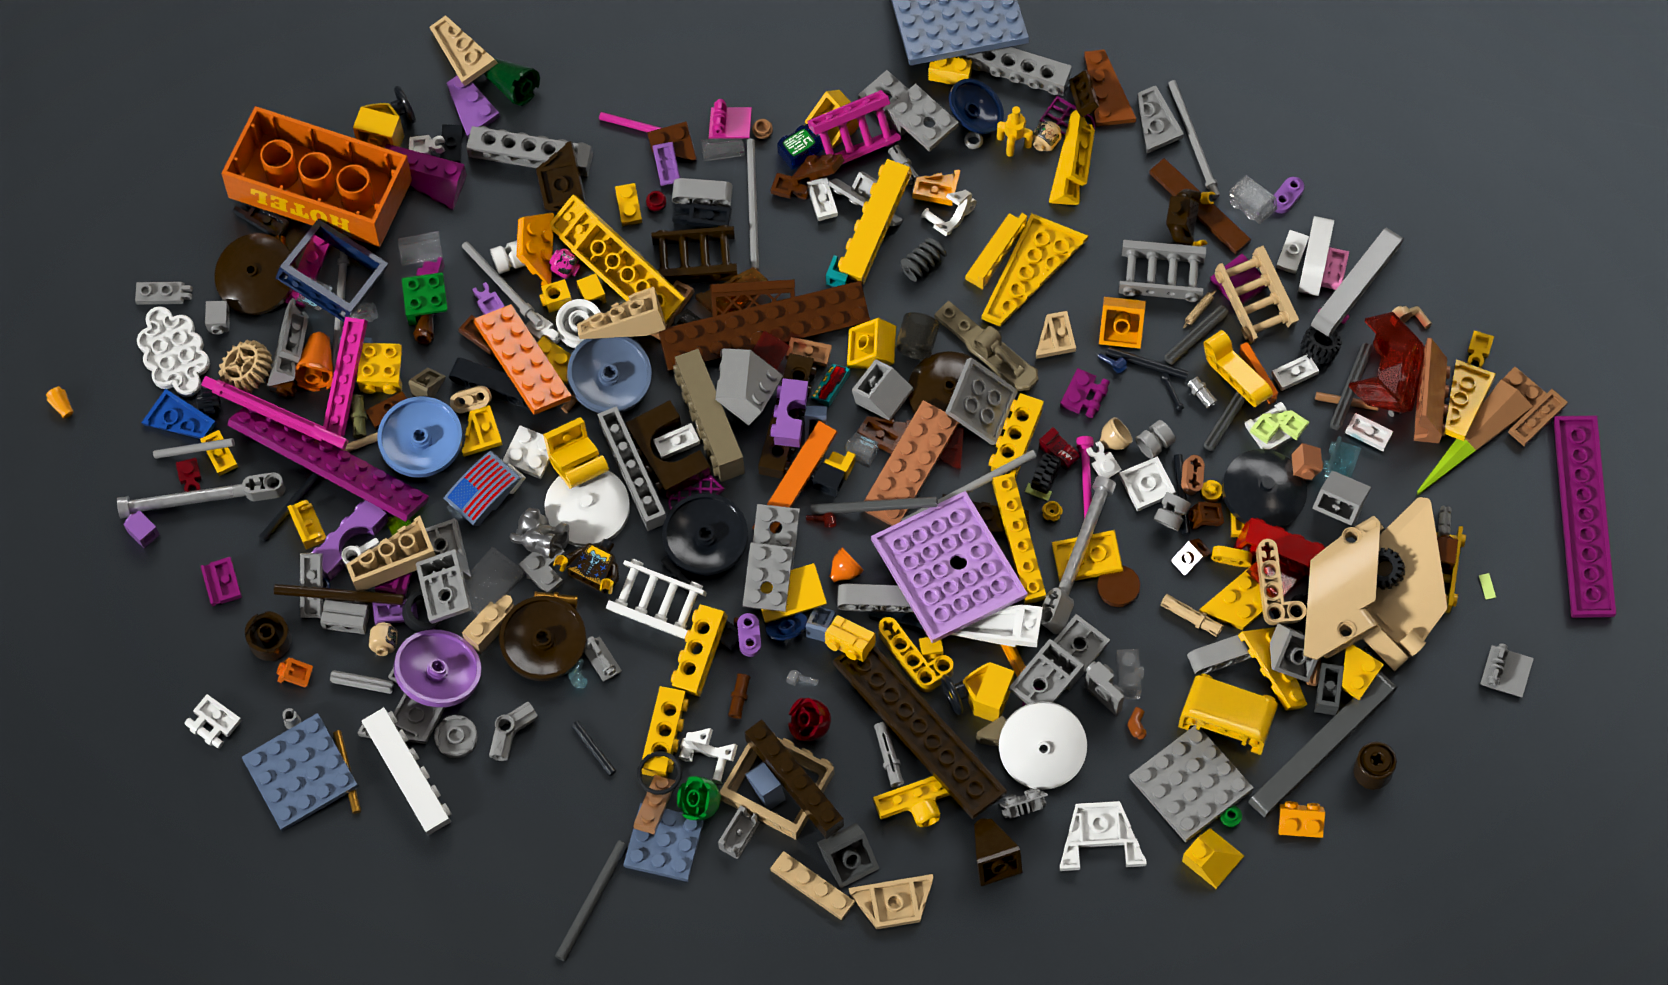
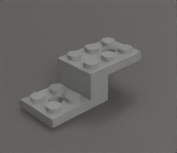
M888 70L858 94V99L880 90L885 94H890L892 96L889 100L890 104L883 108L889 127L894 129L900 137L908 132L929 152L959 126V122L916 83L908 89ZM930 120L935 125L933 127H926L924 123Z
M757 504L753 543L750 542L743 607L786 612L790 574L794 565L800 509ZM774 522H779L782 525L780 533L774 534L770 531V526ZM765 582L773 585V590L768 594H764L761 591V585Z
M455 518L425 528L436 556L416 562L428 619L432 624L472 610L465 580L471 579V574L458 520ZM440 541H445V547L442 550H437V544ZM450 591V598L442 601V594Z
M1075 614L1054 641L1049 639L1010 685L1009 690L1026 704L1042 701L1054 703L1066 688L1069 691L1086 672L1087 667L1096 660L1110 643V639ZM1082 639L1086 645L1082 649H1077L1074 647V641ZM1038 680L1046 684V687L1041 691L1036 690L1033 686Z

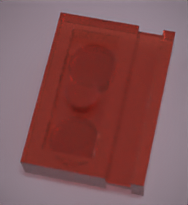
M764 331L752 352L777 370L790 345Z

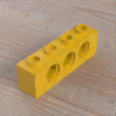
M1021 393L1018 400H1013L1010 408L1012 415L1010 418H1006L1003 426L1005 430L1004 435H1000L996 443L997 453L996 455L992 454L988 466H991V471L1026 454L1043 412L1044 401ZM1024 416L1027 418V420L1020 421L1017 418ZM1016 434L1019 435L1020 438L1012 439L1010 436ZM1011 453L1013 456L1007 458L1004 457L1003 454ZM1021 466L1013 469L1012 471L1006 474L1014 473L1016 480Z
M701 604L698 610L694 611L692 628L687 631L685 636L686 646L684 650L680 651L678 662H680L678 669L674 670L671 677V683L675 689L683 690L694 696H701L728 617L724 611ZM703 626H710L706 634H700ZM703 646L701 653L693 654L695 647ZM690 666H695V672L691 675H687V669Z
M660 686L642 759L658 750H664L672 755L673 752L678 751L679 739H677L678 732L683 730L684 719H682L683 711L687 712L689 706V699H686L685 691ZM670 709L676 711V713L672 716H667L665 714V712ZM663 730L671 731L668 736H662L660 733ZM655 756L644 764L642 774L649 776L659 775L667 778L668 773L673 772L674 762L665 756Z

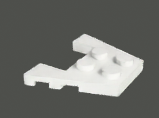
M1120 801L1075 805L1060 863V871L1080 870L1079 848L1115 845H1124L1126 867L1146 866L1145 856L1141 852L1140 845L1133 834Z

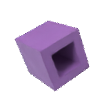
M140 510L128 516L123 524L126 531L143 548L160 535L156 526Z

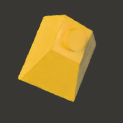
M1209 828L1186 850L1182 862L1217 889L1244 858V855Z

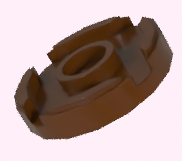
M1122 565L1123 571L1099 576L1098 593L1101 599L1110 606L1123 607L1129 603L1131 604L1139 595V577L1134 570Z

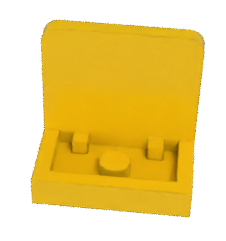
M363 343L357 373V383L360 391L367 394L375 392L395 394L402 391L400 378L402 346L400 344Z

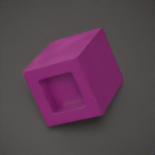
M438 257L437 262L424 261L423 267L418 268L416 276L443 273L445 267L443 257Z

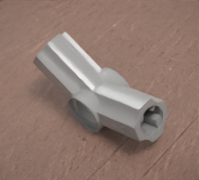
M526 702L509 714L501 715L496 719V728L489 753L490 758L498 761H508L513 737L516 732L538 719V715L529 702ZM504 724L511 725L510 729L506 731H503L500 728Z

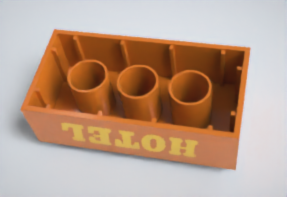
M257 106L254 107L221 173L228 198L312 226L320 219L349 238L379 248L412 182L407 155Z

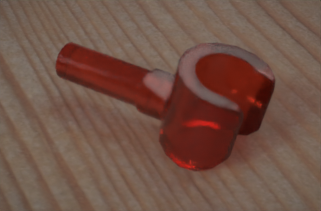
M831 512L820 516L806 515V520L824 521V526L827 528L836 526V519Z

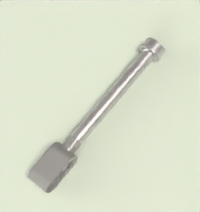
M273 472L248 476L243 480L242 484L134 500H130L129 496L117 498L119 517L122 519L128 518L132 513L139 510L147 511L246 496L251 501L281 497L285 493L286 488L282 477L278 473ZM279 483L277 487L270 488L271 484Z
M1096 477L1092 487L1095 490L1094 496L1059 587L1051 589L1043 603L1041 624L1053 634H1059L1068 622L1074 606V601L1069 597L1107 495L1110 496L1114 492L1116 483L1107 477Z

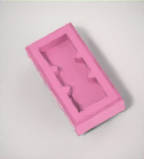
M1329 247L1321 287L1336 290L1343 282L1349 251Z

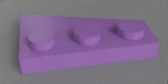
M458 75L447 82L448 90L467 139H469L472 126L486 127L500 117L499 112L472 82L465 86Z

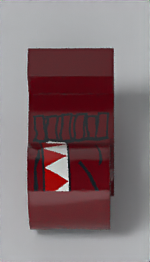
M1054 427L1039 439V448L1045 453L1060 458L1062 460L1060 466L1064 469H1068L1080 458L1079 453L1059 435V432Z

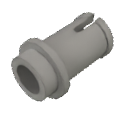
M292 708L284 710L282 715L287 729H291L301 723L300 716Z

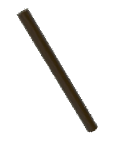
M283 584L274 585V595L403 605L404 603L403 594Z

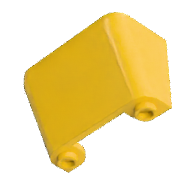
M1201 674L1194 678L1180 716L1178 727L1189 730L1191 725H1196V730L1200 731L1202 727L1242 741L1241 745L1246 746V743L1252 746L1251 752L1261 755L1278 703L1270 695L1262 696L1214 680L1208 674Z

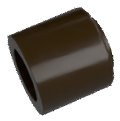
M1370 742L1364 745L1359 751L1354 764V777L1360 785L1367 789L1383 788L1392 779L1397 764L1396 754L1391 747L1382 742ZM1373 759H1377L1381 763H1378V765H1374Z

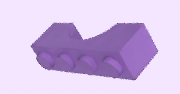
M366 500L360 502L354 512L341 521L340 527L335 532L329 533L325 542L311 552L323 553V575L331 581L345 567L342 559V549L345 543L351 537L358 534L375 536L389 522L387 513Z

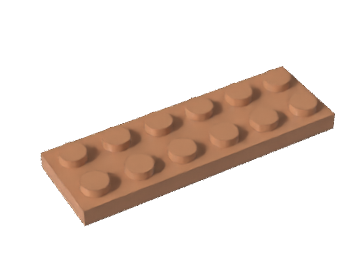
M923 400L864 501L916 498L958 427L959 422L947 415L945 411ZM909 509L868 511L866 513L893 526L902 521L901 519L906 516Z

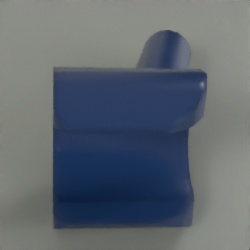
M1101 353L1098 356L1099 359L1112 365L1117 373H1121L1127 368V362L1122 357L1115 361Z

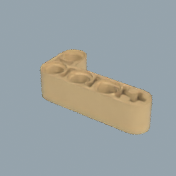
M1264 539L1256 548L1264 620L1269 625L1298 623L1307 613L1306 606L1300 601L1284 602L1278 547L1273 540ZM1264 546H1267L1268 549H1271L1270 553L1268 554V561H1265L1267 558L1266 551H1262ZM1267 566L1272 567L1275 572L1274 576H1267L1264 573V568ZM1274 588L1277 591V597H1269L1266 589ZM1292 607L1299 608L1301 616L1294 617L1290 609ZM1269 610H1277L1280 617L1272 619L1269 616Z

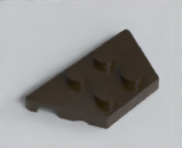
M569 141L558 152L550 156L546 162L536 168L544 208L547 210L559 212L573 194L587 205L573 141Z

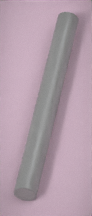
M233 438L154 450L153 456L157 459L235 446V441Z

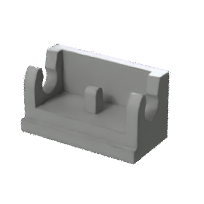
M740 805L718 841L719 849L739 859L760 824L758 816L756 814H749L747 809Z

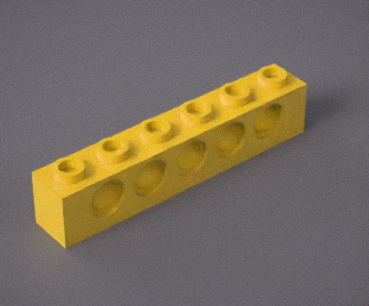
M1014 473L993 477L992 484L1016 575L1028 593V596L1023 599L1024 605L1043 601L1046 598V592Z

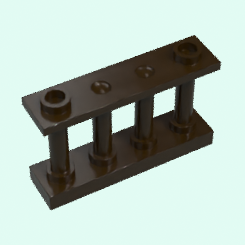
M721 225L716 228L678 231L659 230L651 233L653 245H659L660 268L657 271L670 284L673 285L676 280L684 284L738 280L737 263H730L729 239H735L734 226ZM721 240V265L710 264L708 241ZM700 242L702 264L700 266H689L688 243ZM679 243L681 267L669 268L667 244Z

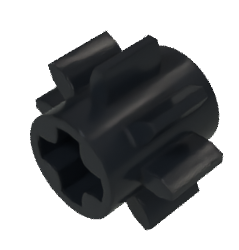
M202 389V395H197L199 411L204 410L206 415L216 414V409L221 408L220 396L212 393L210 389Z

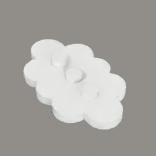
M160 306L154 307L146 315L147 328L143 329L137 337V345L144 353L143 363L148 370L152 371V379L157 387L161 389L174 387L178 395L187 398L192 397L201 389L199 376L206 373L210 366L208 355L202 351L204 347L203 340L199 334L195 333V326L190 317L186 315L173 317L169 309Z

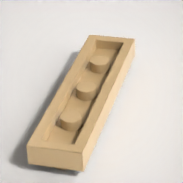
M784 851L770 868L777 876L841 921L855 904V901Z

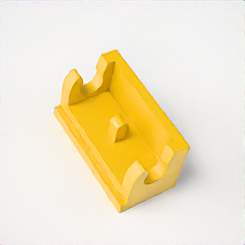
M308 500L287 506L306 550L325 542L326 535L312 504Z

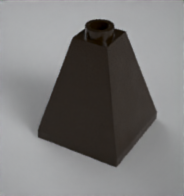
M991 818L979 819L974 824L980 885L984 886L1023 873L1019 846Z

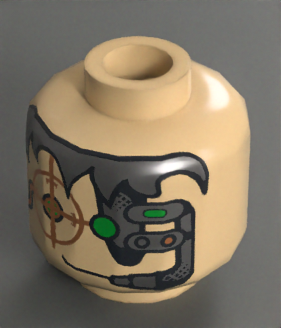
M1052 121L1041 122L1033 132V146L1039 151H1052L1062 138L1060 127Z
M378 623L370 630L369 648L379 656H386L396 650L397 630L389 623Z

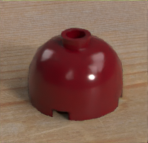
M800 698L791 707L789 715H792L791 723L788 722V727L796 739L810 742L819 740L827 734L831 725V714L828 707L822 701L813 698Z

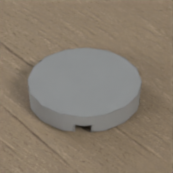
M452 715L444 718L437 725L434 739L437 748L442 754L449 758H461L473 751L477 745L478 733L474 723L467 717Z

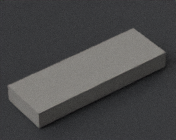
M300 553V586L323 588V553ZM300 597V618H321L323 599Z

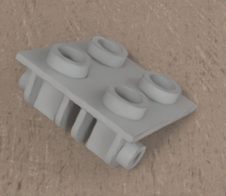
M1499 644L1498 647L1492 645L1480 685L1522 698L1534 658L1509 651L1506 644Z
M1032 788L1024 791L1025 795L1022 796L1014 794L1004 797V801L1000 802L999 805L1005 808L1002 810L1004 818L1012 819L1020 816L1018 807L1021 815H1024L1023 803L1027 813H1030V807L1032 812L1043 809L1046 806L1044 797L1048 796V794L1037 790V788Z

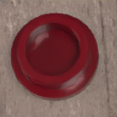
M652 191L646 198L647 207L653 211L662 210L667 203L666 196L660 191Z

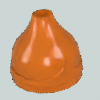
M842 547L833 558L829 577L834 583L840 580H851L862 574L864 569Z

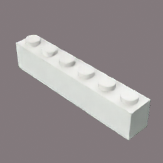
M382 708L363 719L362 723L425 832L430 835L451 823L449 816L452 813L446 803H440L438 797L441 794L435 784L430 786L427 780L430 778V775L425 767L422 766L420 768L416 762L420 758L414 748L409 749L405 743L409 739L403 729L398 731L395 725L398 722L392 711L387 712L385 708Z

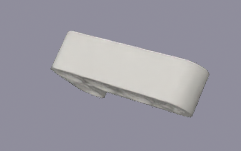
M1317 216L1313 218L1298 289L1300 293L1319 296L1334 220Z

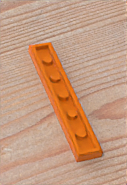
M818 421L767 505L789 508L793 506L838 432L835 429ZM774 522L770 526V531L775 534L781 524Z

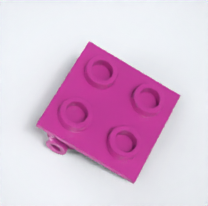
M718 99L714 103V107H711L709 139L750 138L752 107H727L723 99Z

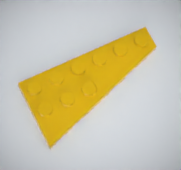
M1031 213L982 314V320L1001 327L1088 240V235Z

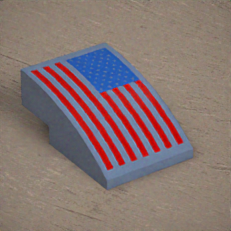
M489 451L456 482L443 499L472 525L480 526L490 512L500 506L521 477L496 454Z

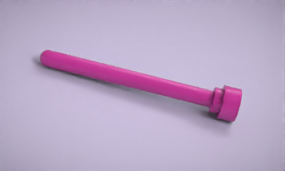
M1080 436L1076 439L1077 448L1081 452L1084 519L1092 501L1090 456L1086 451L1087 448L1094 447L1093 437Z

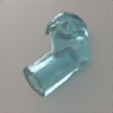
M583 659L568 673L572 685L580 689L585 688L588 683L581 673L585 663Z

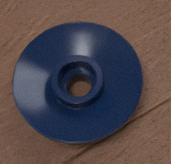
M798 613L769 622L766 625V633L775 640L794 638L805 631L808 621L807 617L803 613Z

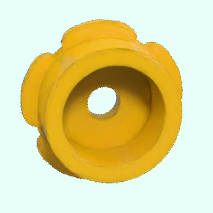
M1049 501L1043 505L1042 515L1046 520L1057 521L1060 519L1063 509L1056 501Z

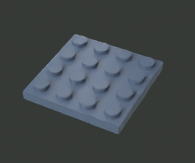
M318 713L242 756L246 767L282 831L359 787Z

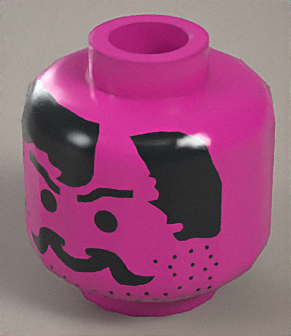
M562 248L560 251L556 250L549 261L551 271L564 279H568L571 275L576 276L581 268L578 264L579 258L566 248Z

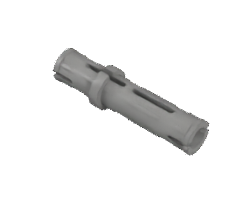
M880 722L874 725V729L876 730L884 759L883 767L887 770L891 787H899L904 784L899 768L901 763L896 757L888 725L886 722ZM884 737H885V739H886V742H887V746H888L889 751H887V749H886L885 742H884V739H883ZM889 758L892 760L895 772L892 771Z

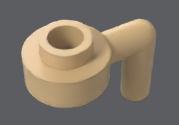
M1398 306L1391 312L1390 319L1395 326L1404 324L1412 316H1416L1425 329L1432 325L1431 321L1418 306L1410 309L1407 306Z

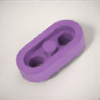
M1298 177L1286 179L1272 197V209L1277 213H1287L1303 194V181ZM1291 184H1295L1297 187L1293 188ZM1279 199H1284L1286 202H1280Z
M746 613L741 615L737 622L739 647L743 655L753 657L761 650L759 620L754 614ZM746 621L752 622L750 626H746L744 623ZM748 641L754 642V645L747 646L746 643Z

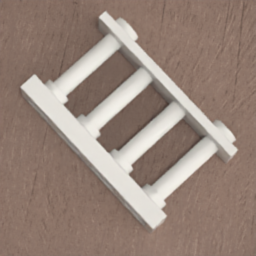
M632 559L631 562L625 560L623 564L629 567L630 571L619 599H616L615 602L609 600L606 609L685 639L688 631L686 630V623L698 594L706 597L707 592L702 590L703 586L692 581L689 585L644 568V563ZM640 571L650 575L638 607L636 606L635 610L627 607L628 603L626 602ZM658 579L670 583L658 614L652 617L646 615L648 612L646 609ZM679 586L690 592L678 622L675 621V624L672 625L666 622L668 619L666 616Z

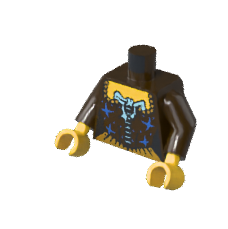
M603 539L599 547L588 543L585 547H580L565 556L558 555L553 563V566L561 565L560 571L562 572L567 567L570 577L603 594L606 589L609 590L608 594H612L613 587L619 581V566L616 563L615 556L610 553L614 544L607 539Z

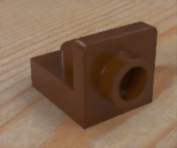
M1198 502L1189 509L1188 518L1192 529H1197L1201 525L1221 526L1224 523L1221 503Z

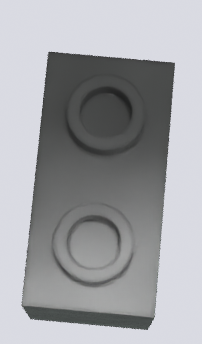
M1322 663L1314 712L1329 715L1337 714L1344 666Z

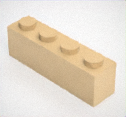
M420 516L413 519L414 522L405 527L404 525L398 529V532L390 538L380 541V544L372 550L368 549L346 564L356 591H364L416 571V562L436 556Z

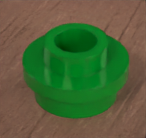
M1233 805L1220 815V820L1228 827H1235L1242 820V812ZM1230 812L1234 813L1235 817L1230 818L1227 814Z

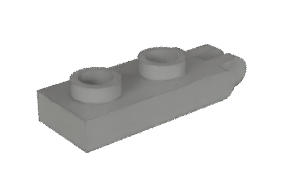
M136 282L135 302L137 305L183 304L184 300L192 299L190 292L193 291V287L185 285L184 282Z

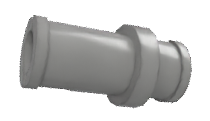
M1198 376L1187 384L1192 389L1191 393L1194 396L1197 395L1207 409L1217 403L1218 400L1206 388L1207 384L1201 382Z

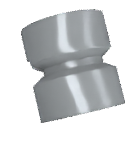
M1158 420L1149 427V431L1144 430L1136 436L1135 440L1140 450L1148 458L1153 459L1162 452L1163 447L1168 448L1173 444L1176 438L1170 427L1162 420Z
M1166 492L1161 502L1163 507L1158 508L1154 520L1166 527L1179 531L1183 523L1182 515L1187 514L1191 503L1179 496Z

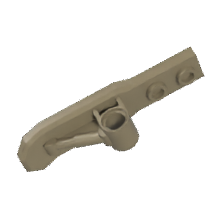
M949 300L934 314L936 320L965 343L967 349L975 358L1018 391L1030 390L1038 382V369L1028 364L1003 343L1001 335L993 327L981 328Z

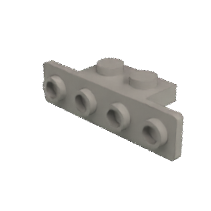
M861 171L858 173L852 187L837 178L830 180L828 185L832 187L835 193L845 195L851 203L863 207L865 201H869L872 195L870 190L873 183H877L878 180ZM894 214L889 226L902 224L903 219Z

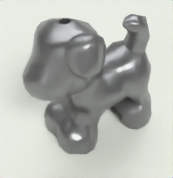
M528 508L519 518L516 533L512 532L509 538L511 542L522 544L530 552H536L545 558L552 559L556 553V549L552 548V544L562 549L566 548L569 541V525L561 522L556 527H552L549 525L548 518L540 514L539 509Z

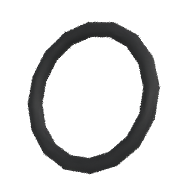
M653 752L641 760L637 768V778L640 785L647 792L654 795H664L672 792L679 785L682 778V767L672 754ZM655 756L670 758L678 769L675 783L664 790L651 789L642 779L644 764Z

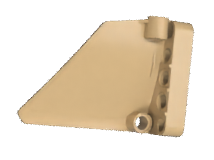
M1423 497L1417 498L1380 534L1379 551H1381V548L1386 550L1389 548L1393 552L1398 553L1405 564V575H1402L1404 578L1402 582L1399 580L1397 582L1399 585H1393L1392 589L1385 587V590L1380 587H1376V600L1366 608L1378 627L1362 639L1394 671L1423 648L1426 644V637L1447 610L1432 505L1430 499ZM1388 561L1381 562L1378 565L1377 574L1380 576L1389 575L1393 569L1392 564Z

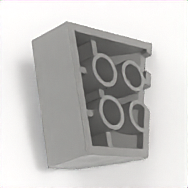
M722 349L720 352L722 360L719 364L720 378L717 381L715 400L749 426L763 411L783 375L751 350Z

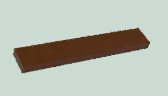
M1165 158L1149 170V174L1172 196H1177L1183 189L1199 191ZM1200 200L1198 201L1197 219L1235 255L1251 242V239L1214 204H1202Z

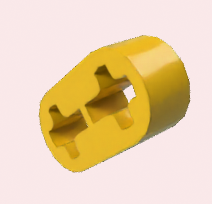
M1214 546L1211 559L1215 562L1238 567H1250L1253 558L1251 552L1225 546Z

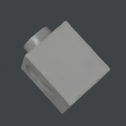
M206 301L205 325L209 333L222 334L223 332H229L230 308L227 301Z

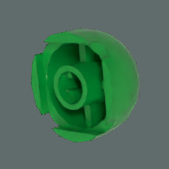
M695 776L687 778L689 780L680 785L677 794L678 808H682L684 813L682 815L689 820H706L717 812L721 803L719 788L713 781L705 777Z

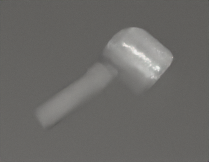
M797 670L790 671L786 678V682L796 686L798 680L817 685L818 681L817 679L801 675Z

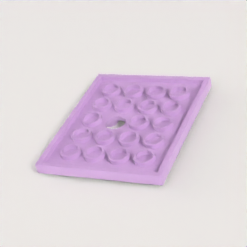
M966 491L939 503L938 507L928 508L871 536L873 544L932 644L1028 596V593ZM955 556L965 558L967 565L961 570H956L950 565L951 559Z

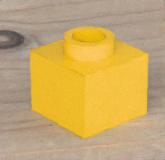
M929 637L919 638L920 653L928 663L943 655L942 641L939 640L932 644Z

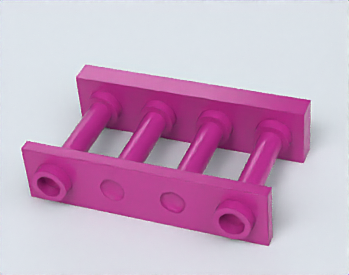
M882 90L807 121L811 131L815 135L820 134L826 155L842 154L843 164L884 146H892L896 141L901 140L900 135L894 129H889L883 108L889 105L890 101L889 97ZM876 111L882 134L871 138L865 116L867 113ZM856 118L864 141L853 146L846 124L848 121ZM838 126L845 149L834 154L828 131Z

